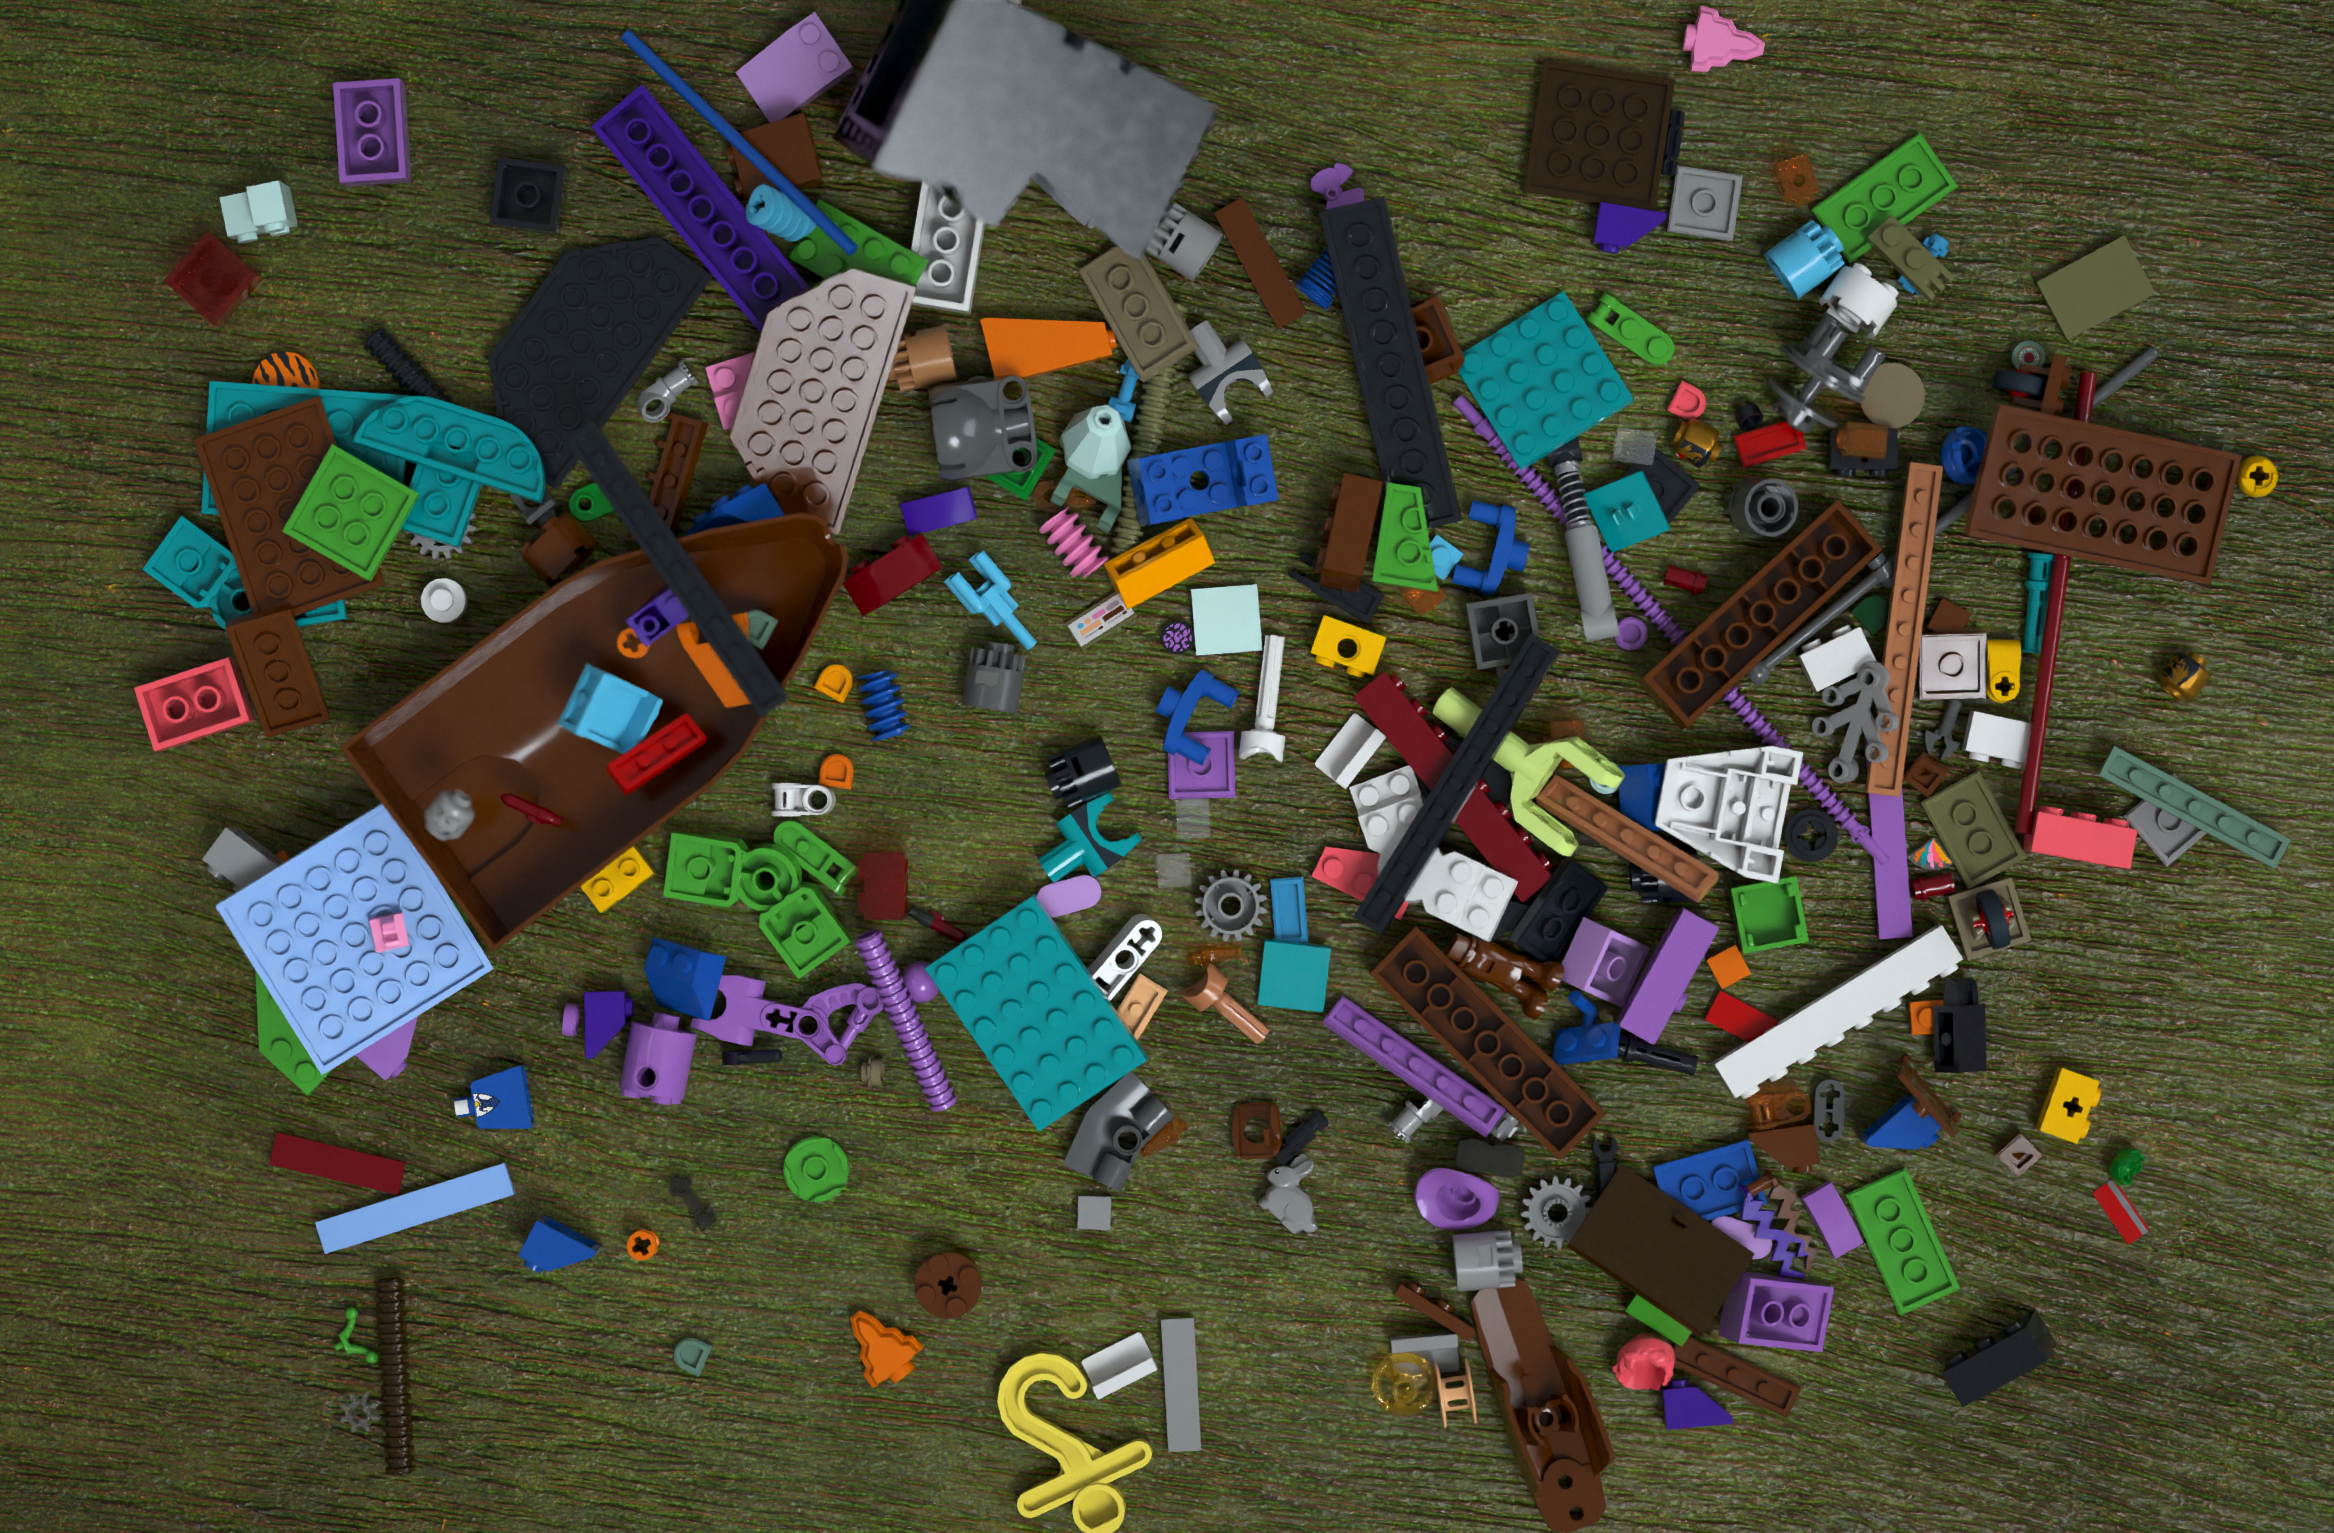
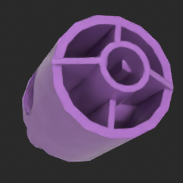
M654 1012L652 1023L632 1021L619 1084L621 1088L620 1095L631 1098H649L651 1095L652 1102L664 1105H671V1103L681 1104V1100L685 1098L697 1033L679 1029L680 1017L666 1013Z

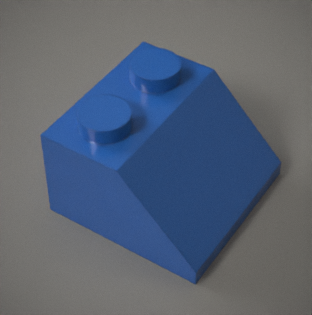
M652 937L644 970L657 1005L710 1021L726 956L681 942Z
M1906 1094L1861 1133L1858 1139L1869 1147L1917 1150L1922 1146L1926 1149L1939 1138L1936 1132L1942 1127L1930 1114L1922 1119L1911 1106L1917 1099L1910 1094Z
M544 1215L536 1221L518 1256L525 1259L523 1265L541 1273L542 1270L551 1271L592 1258L601 1251L603 1245Z

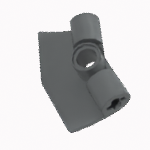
M1130 1071L1086 1112L1063 1165L1121 1192L1139 1150L1169 1123L1174 1116L1145 1084ZM1132 1131L1136 1134L1138 1141L1135 1147L1124 1149L1119 1145L1118 1137L1122 1132Z

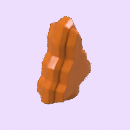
M862 1310L857 1311L850 1317L853 1334L862 1346L859 1357L866 1367L863 1375L871 1388L878 1386L879 1383L888 1378L896 1384L915 1368L910 1360L924 1346L912 1334L905 1336L896 1327H884L877 1317Z

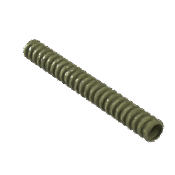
M1175 303L1183 317L1184 313L1188 312V308ZM1174 364L1149 379L1142 386L1145 393L1140 396L1143 403L1138 406L1141 413L1136 416L1139 423L1134 426L1137 433L1132 436V440L1135 443L1131 445L1133 453L1128 456V460L1160 453L1157 450V446L1162 443L1159 440V436L1164 433L1161 430V426L1166 423L1163 416L1168 413L1165 406L1170 403L1167 396L1172 393L1169 386L1174 383V380L1171 379L1172 374L1176 373V369H1173ZM1129 473L1128 476H1124V480L1127 483L1126 486H1122V491H1125L1124 496H1121L1123 503L1120 517L1118 516L1116 519L1119 524L1118 527H1114V531L1117 532L1116 537H1112V542H1115L1114 547H1110V552H1113L1115 555H1121L1140 545L1139 537H1143L1144 534L1141 532V527H1145V525L1139 526Z

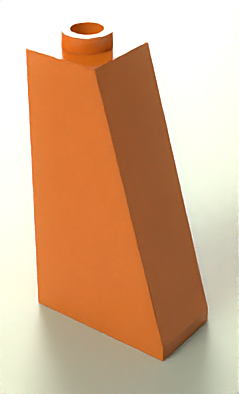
M1006 318L980 319L994 377L1017 375L1024 380L1113 357L1111 349L1117 348L1112 329L1106 330L1104 322Z

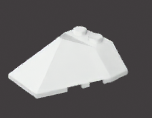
M1765 746L1667 759L1654 825L1744 877L1778 883L1784 855L1783 850H1778L1790 786L1797 785L1803 752Z

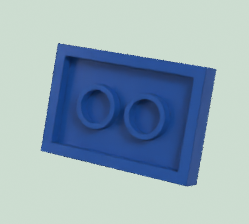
M1749 1139L1652 1166L1658 1189L1706 1221L1741 1211L1744 1196L1741 1194L1738 1186H1745L1760 1177ZM1764 1190L1753 1196V1199L1763 1200L1762 1205L1767 1204Z

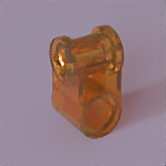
M1798 1089L1763 1093L1745 1099L1746 1104L1750 1105L1752 1114V1131L1770 1129L1781 1124L1803 1120L1811 1111L1809 1097ZM1793 1096L1802 1097L1805 1102L1804 1109L1797 1114L1790 1113L1786 1108L1787 1101ZM1761 1105L1764 1108L1765 1119L1762 1116Z

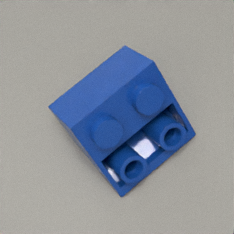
M765 483L753 489L748 484L733 494L734 499H729L728 496H725L710 506L713 512L709 509L695 517L693 521L696 525L685 532V534L689 536L710 529L785 516Z
M1666 763L1617 766L1625 775L1619 784L1620 813L1649 831L1662 830L1655 826L1654 823Z

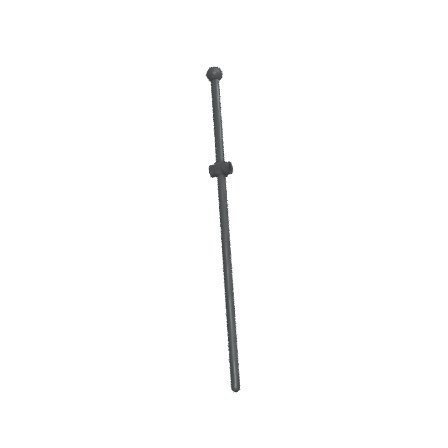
M2148 348L2098 388L2094 393L2092 410L2158 357V350L2156 348ZM2075 408L2064 417L2074 419ZM2051 440V441L2047 442L2046 445H2045V447H2044V449H2045L2048 445H2050L2054 440ZM2014 466L2008 469L2005 479H2008L2018 471V468ZM1974 489L1936 519L1934 538L1969 510ZM1880 551L1867 563V566L1871 569L1867 576L1754 666L1746 674L1748 679L1754 685L1765 683L1769 679L1770 670L1876 584L1881 583L1885 589L1891 588L1896 552L1886 558L1883 552Z

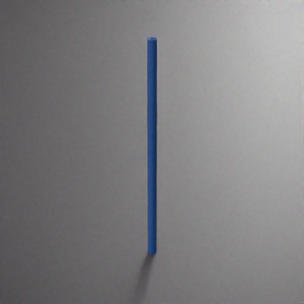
M631 30L626 31L622 35L621 40L838 246L848 255H852L858 249V245Z

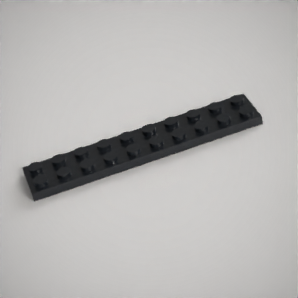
M1386 195L1321 210L1319 212L1385 489L1387 488V483L1420 487L1427 528L1459 522L1462 520V515Z

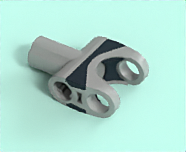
M1208 320L1190 330L1199 345V348L1193 352L1202 366L1187 376L1205 404L1225 425L1233 421L1226 410L1227 405L1224 400L1225 391L1231 383L1247 381L1255 388L1258 387L1265 398L1273 394V390L1260 363L1243 339L1226 348Z

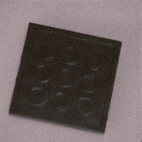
M1543 60L1523 193L1594 204L1604 202L1655 211L1675 80Z

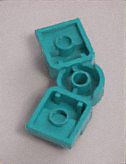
M181 516L142 570L194 608H211L215 621L226 630L225 621L252 614L251 607L246 611H242L237 605V599L240 594L245 592L232 551L186 517ZM345 600L296 616L298 627L348 619Z

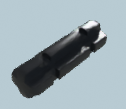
M1670 110L1661 170L1662 175L1674 176L1677 172L1678 162L1676 158L1679 157L1683 133L1680 129L1684 126L1685 113L1681 111Z
M1315 1110L1307 1117L1309 1120L1307 1123L1303 1121L1284 1139L1286 1143L1281 1145L1279 1153L1274 1156L1280 1164L1286 1165L1294 1158L1292 1156L1294 1152L1298 1154L1317 1136L1315 1133L1318 1130L1321 1132L1329 1125L1328 1119L1319 1110Z

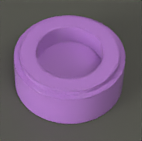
M1627 617L1618 622L1620 636L1614 637V640L1619 647L1624 650H1636L1645 643L1647 628L1641 620L1635 617Z
M566 1003L562 1022V1035L575 1037L580 1021L579 1004Z

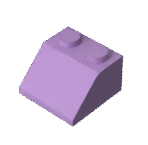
M1583 917L1561 963L1564 965L1562 981L1623 1008L1650 947Z

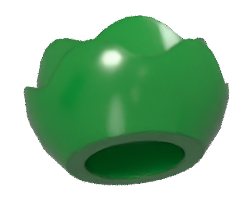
M2124 1148L2113 1159L2109 1171L2112 1180L2118 1186L2130 1185L2132 1183V1176L2142 1170V1161L2146 1157L2140 1153L2141 1150L2137 1148Z

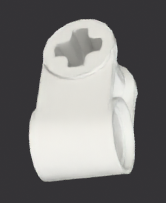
M771 783V788L775 789V809L771 811V816L822 815L830 812L835 806V794L827 786L801 785V783ZM818 790L824 792L827 796V804L820 810L813 807L811 803L813 793Z

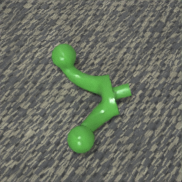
M354 1307L346 1309L345 1317L349 1321L346 1327L338 1334L340 1342L334 1345L335 1350L338 1351L344 1348L347 1355L353 1353L364 1354L368 1363H376L379 1357L377 1352L371 1351L364 1346L349 1343L348 1338L354 1329L358 1311Z

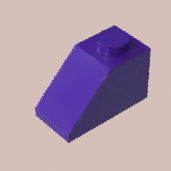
M1600 202L1592 245H1598V251L1618 254L1619 249H1627L1665 221L1667 213Z
M628 990L584 992L585 1059L595 1058L628 1024V1017L634 1016L633 997H628Z
M1672 1379L1668 1382V1386H1660L1664 1426L1667 1430L1733 1424L1731 1414L1694 1383L1688 1384V1379Z

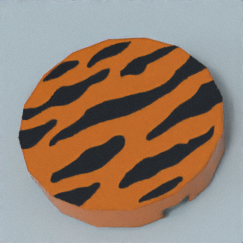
M285 351L271 354L261 361L254 372L252 383L319 389L320 387L317 372L311 362L297 353Z

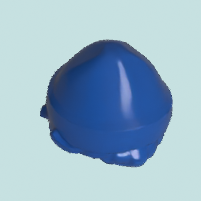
M1959 426L1946 436L1939 451V464L1943 466V472L1955 483L1960 485L1976 484L1987 433L1979 428Z

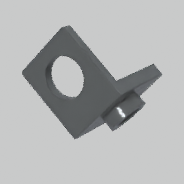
M546 488L542 504L536 508L527 507L522 497L510 495L511 499L527 517L525 519L526 522L534 527L538 524L542 527L548 520L557 515L554 511L560 507Z

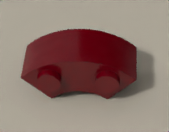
M923 534L912 540L906 535L890 545L893 551L871 564L868 560H865L850 570L853 576L845 580L843 585L862 616L884 606L943 568Z

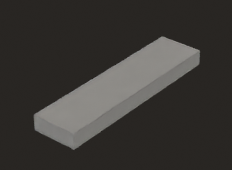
M1194 1317L1162 1318L1161 1331L1168 1452L1201 1450Z

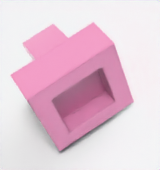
M402 912L368 919L376 953L409 946Z

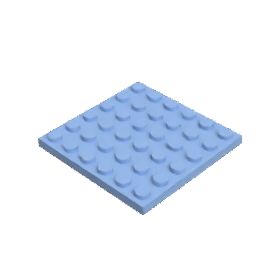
M382 803L215 904L322 1075L494 969L437 876ZM402 912L409 946L376 953L368 919Z

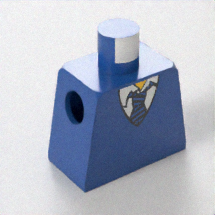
M525 1064L470 1082L472 1095L454 1098L457 1118L475 1115L479 1129H528L535 1126Z

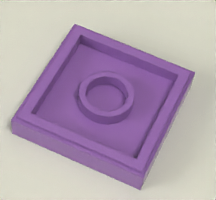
M1234 731L1186 732L1185 736L1210 747L1211 750L1203 766L1177 753L1175 755L1168 753L1169 799L1235 797Z

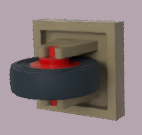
M2012 877L1947 896L1966 960L2031 941Z

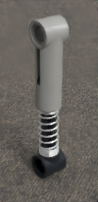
M1577 436L1547 456L1550 469H1555L1556 477L1559 478L1557 484L1561 486L1559 492L1563 494L1561 501L1565 503L1562 509L1566 511L1564 518L1568 522L1566 524L1567 532L1564 535L1588 643L1620 636L1608 585L1598 530L1588 520L1591 516L1587 515L1589 507L1585 505L1587 498L1583 496L1585 489L1581 487L1584 481L1580 480L1579 477L1582 474L1579 464L1583 462Z

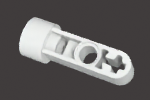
M1137 914L1133 916L1087 969L1094 980L1099 976L1107 983L1104 988L1099 983L1097 984L1109 1001L1161 941V928L1149 915ZM1141 927H1144L1145 929H1148L1150 933L1147 936H1144L1143 934H1140L1138 931ZM1130 939L1139 946L1137 949L1128 942ZM1122 950H1129V959L1123 964H1117L1115 962L1116 955Z

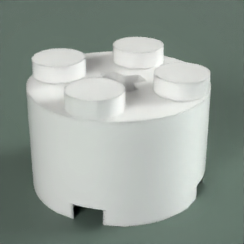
M1855 263L1853 267L1844 266L1841 268L1820 298L1819 303L1821 306L1827 303L1830 307L1826 312L1843 323L1842 326L1856 334L1859 329L1867 331L1868 333L1865 337L1873 339L1897 306L1895 298L1899 293L1888 283L1882 282L1880 284L1870 277L1872 273L1868 268Z

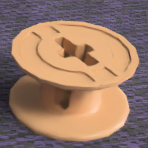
M1467 1358L1464 1360L1466 1375L1440 1378L1438 1364L1434 1362L1444 1429L1447 1428L1446 1412L1471 1408L1473 1422L1477 1424L1474 1393ZM1464 1381L1462 1386L1445 1387L1447 1382ZM1451 1400H1467L1462 1405L1448 1406V1402Z

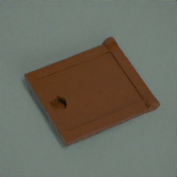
M1908 1054L1902 1055L1899 1059L1898 1078L1917 1099L1911 1105L1912 1108L1922 1119L1930 1114L1949 1136L1954 1138L1957 1135V1122L1962 1115L1958 1111L1952 1113L1908 1063L1911 1057Z

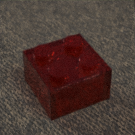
M207 231L163 281L212 325L221 328L264 278L217 236Z
M908 852L864 853V859H858V879H864V892L858 893V912L864 913V920L907 919Z

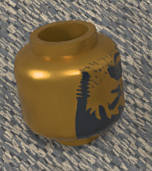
M2193 651L2188 655L2181 652L2175 653L2159 674V678L2163 682L2160 687L2179 702L2183 699L2193 700L2209 680V673L2204 668L2207 662Z

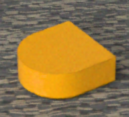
M838 664L830 665L822 671L813 688L844 703L852 688L853 677L846 667Z

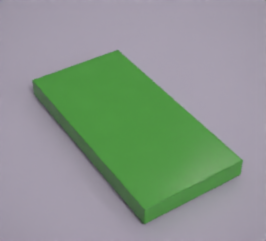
M1918 133L1810 211L1822 228L1827 225L1836 234L1844 247L1840 253L1846 262L1850 264L1872 248L1867 242L1868 237L1891 215L1902 225H1905L1956 189L1958 185L1921 133Z
M1906 1167L1845 1193L1899 1316L1960 1289Z

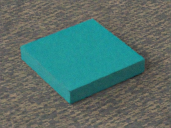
M1265 938L1257 1005L1323 1012L1331 946Z

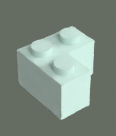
M279 180L246 187L247 192L219 197L227 236L233 240L237 239L238 243L258 240L257 235L262 233H270L271 237L289 234V228L298 226L290 187Z

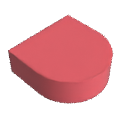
M1681 381L1666 411L1684 420L1697 418L1705 410V396L1698 388Z

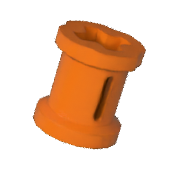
M627 628L618 637V649L626 657H643L647 654L650 645L645 647L643 643H640L638 645L639 651L637 652L632 648H627L626 643L630 642V635L633 634L635 638H638L632 628Z
M645 1228L637 1230L627 1241L628 1254L638 1261L651 1258L658 1250L659 1238L652 1230ZM639 1236L642 1240L649 1239L651 1242L647 1247V1253L644 1249L637 1250L635 1246L639 1242Z

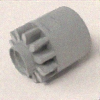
M1174 203L1165 221L1158 224L1145 251L1193 282L1214 253L1224 234L1190 211Z
M1510 1230L1452 1235L1457 1292L1515 1287V1273H1523L1521 1245L1520 1243H1512Z

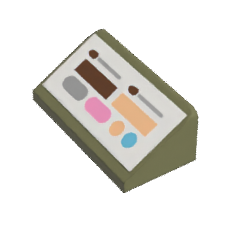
M1113 592L1066 622L1065 625L1083 652L1138 617L1133 607L1127 609L1117 593Z

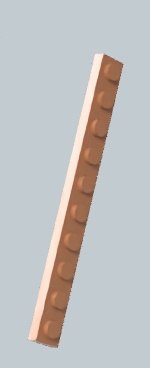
M1908 462L1882 657V665L1887 668L1890 675V681L1885 688V692L1892 711L1899 718V726L1895 731L1882 732L1878 729L1882 742L1888 747L1889 755L1884 762L1872 763L1869 761L1865 793L1900 797L1943 466ZM1876 707L1875 719H1874L1875 724H1876V718H1877V716L1879 715V711H1878L1877 707ZM1888 717L1885 718V725L1887 727L1890 726V719ZM1876 747L1874 753L1875 756L1878 758L1880 755V751Z

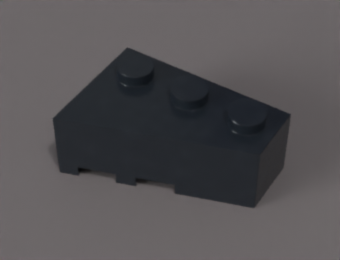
M2034 1310L2023 1318L2008 1324L1997 1334L1982 1338L1975 1343L1974 1348L1966 1353L1961 1350L1950 1356L1946 1360L1948 1364H1946L1942 1375L1961 1406L1964 1407L2046 1363L2057 1343L2038 1312Z

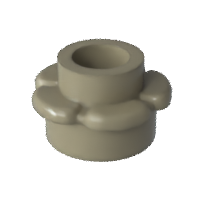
M873 1055L868 1058V1062H862V1082H867L869 1088H873V1085H883L885 1073L884 1060L874 1059Z

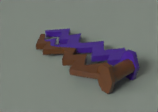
M1766 1170L1763 1172L1764 1175L1747 1185L1738 1186L1741 1194L1744 1196L1740 1218L1742 1220L1758 1221L1754 1238L1776 1240L1770 1260H1782L1778 1271L1779 1276L1804 1278L1805 1274L1803 1272L1789 1268L1794 1255L1796 1257L1805 1256L1804 1268L1810 1271L1818 1248L1809 1246L1813 1238L1812 1234L1794 1232L1800 1212L1791 1209V1206L1797 1195L1778 1184L1771 1172ZM1770 1186L1772 1188L1767 1197L1782 1199L1775 1215L1777 1218L1787 1219L1782 1229L1770 1227L1775 1211L1760 1209L1764 1201L1753 1199L1754 1195ZM1790 1242L1799 1243L1796 1254L1794 1251L1787 1250Z

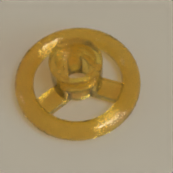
M1409 1352L1392 1354L1383 1359L1373 1372L1371 1379L1373 1397L1377 1404L1390 1414L1396 1416L1418 1414L1426 1409L1435 1397L1437 1391L1435 1371L1428 1361L1417 1354ZM1408 1362L1420 1367L1424 1373L1414 1376L1400 1374L1392 1365ZM1383 1374L1392 1380L1391 1389L1395 1398L1394 1404L1389 1402L1382 1393L1381 1380ZM1407 1382L1410 1384V1387L1406 1390H1401L1399 1385ZM1427 1383V1390L1423 1398L1413 1405L1405 1406V1403L1414 1401L1418 1396V1386Z

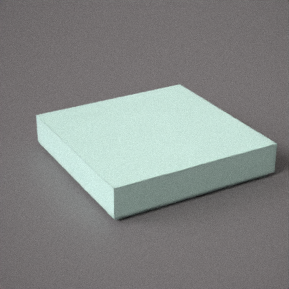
M1257 584L1191 589L1196 656L1262 651Z

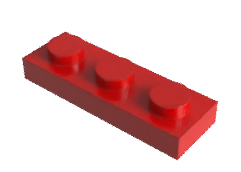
M686 712L609 763L605 771L622 792L628 795L705 744L707 737Z

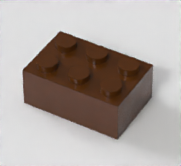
M1344 473L1342 482L1334 483L1328 511L1334 512V515H1327L1321 542L1327 543V546L1321 545L1314 572L1315 574H1320L1318 585L1358 593L1383 482Z

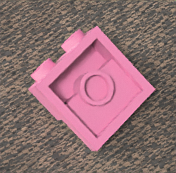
M754 352L705 367L714 394V401L725 431H730Z

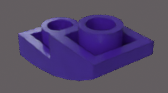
M969 486L939 492L935 495L905 501L900 504L909 536L978 518Z

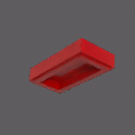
M1787 421L1733 437L1742 469L1807 449L1803 433L1792 428Z
M1720 990L1704 1020L1748 1043L1764 1034L1767 1029L1777 1025L1779 1022Z

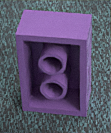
M400 78L333 83L339 182L346 187L412 182L405 83Z

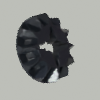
M1806 809L1794 814L1786 824L1784 839L1789 852L1796 858L1806 862H1817L1825 859L1833 852L1838 841V831L1835 822L1828 814L1816 809ZM1808 821H1810L1814 831H1819V833L1825 832V836H1820V838L1814 840L1813 850H1811L1808 840L1797 838V835L1807 832Z

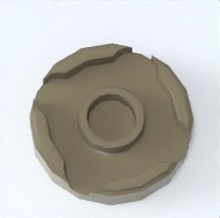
M1884 363L1878 367L1871 377L1863 393L1866 399L1863 403H1859V406L1872 424L1883 429H1897L1910 424L1920 414L1925 403V389L1921 378L1912 368L1900 363Z

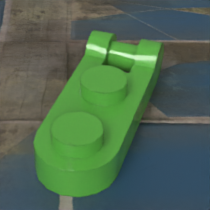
M1603 292L1598 300L1600 302L1595 312L1591 311L1585 320L1645 362L1653 366L1667 363L1674 353L1672 339L1618 300ZM1611 311L1619 315L1613 326L1605 321Z
M785 821L777 826L774 832L775 844L783 846L792 852L802 868L840 896L847 890L845 885L851 877L856 878L861 871L853 862L796 821ZM833 863L842 868L835 878L827 873Z

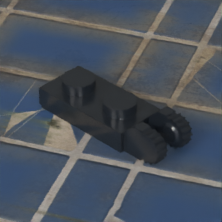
M1302 552L1299 559L1309 567L1315 568L1317 559ZM1292 570L1289 575L1293 580L1311 589L1313 594L1367 624L1370 623L1385 596L1363 582L1360 583L1358 593L1318 585L1320 576L1315 583L1299 571Z

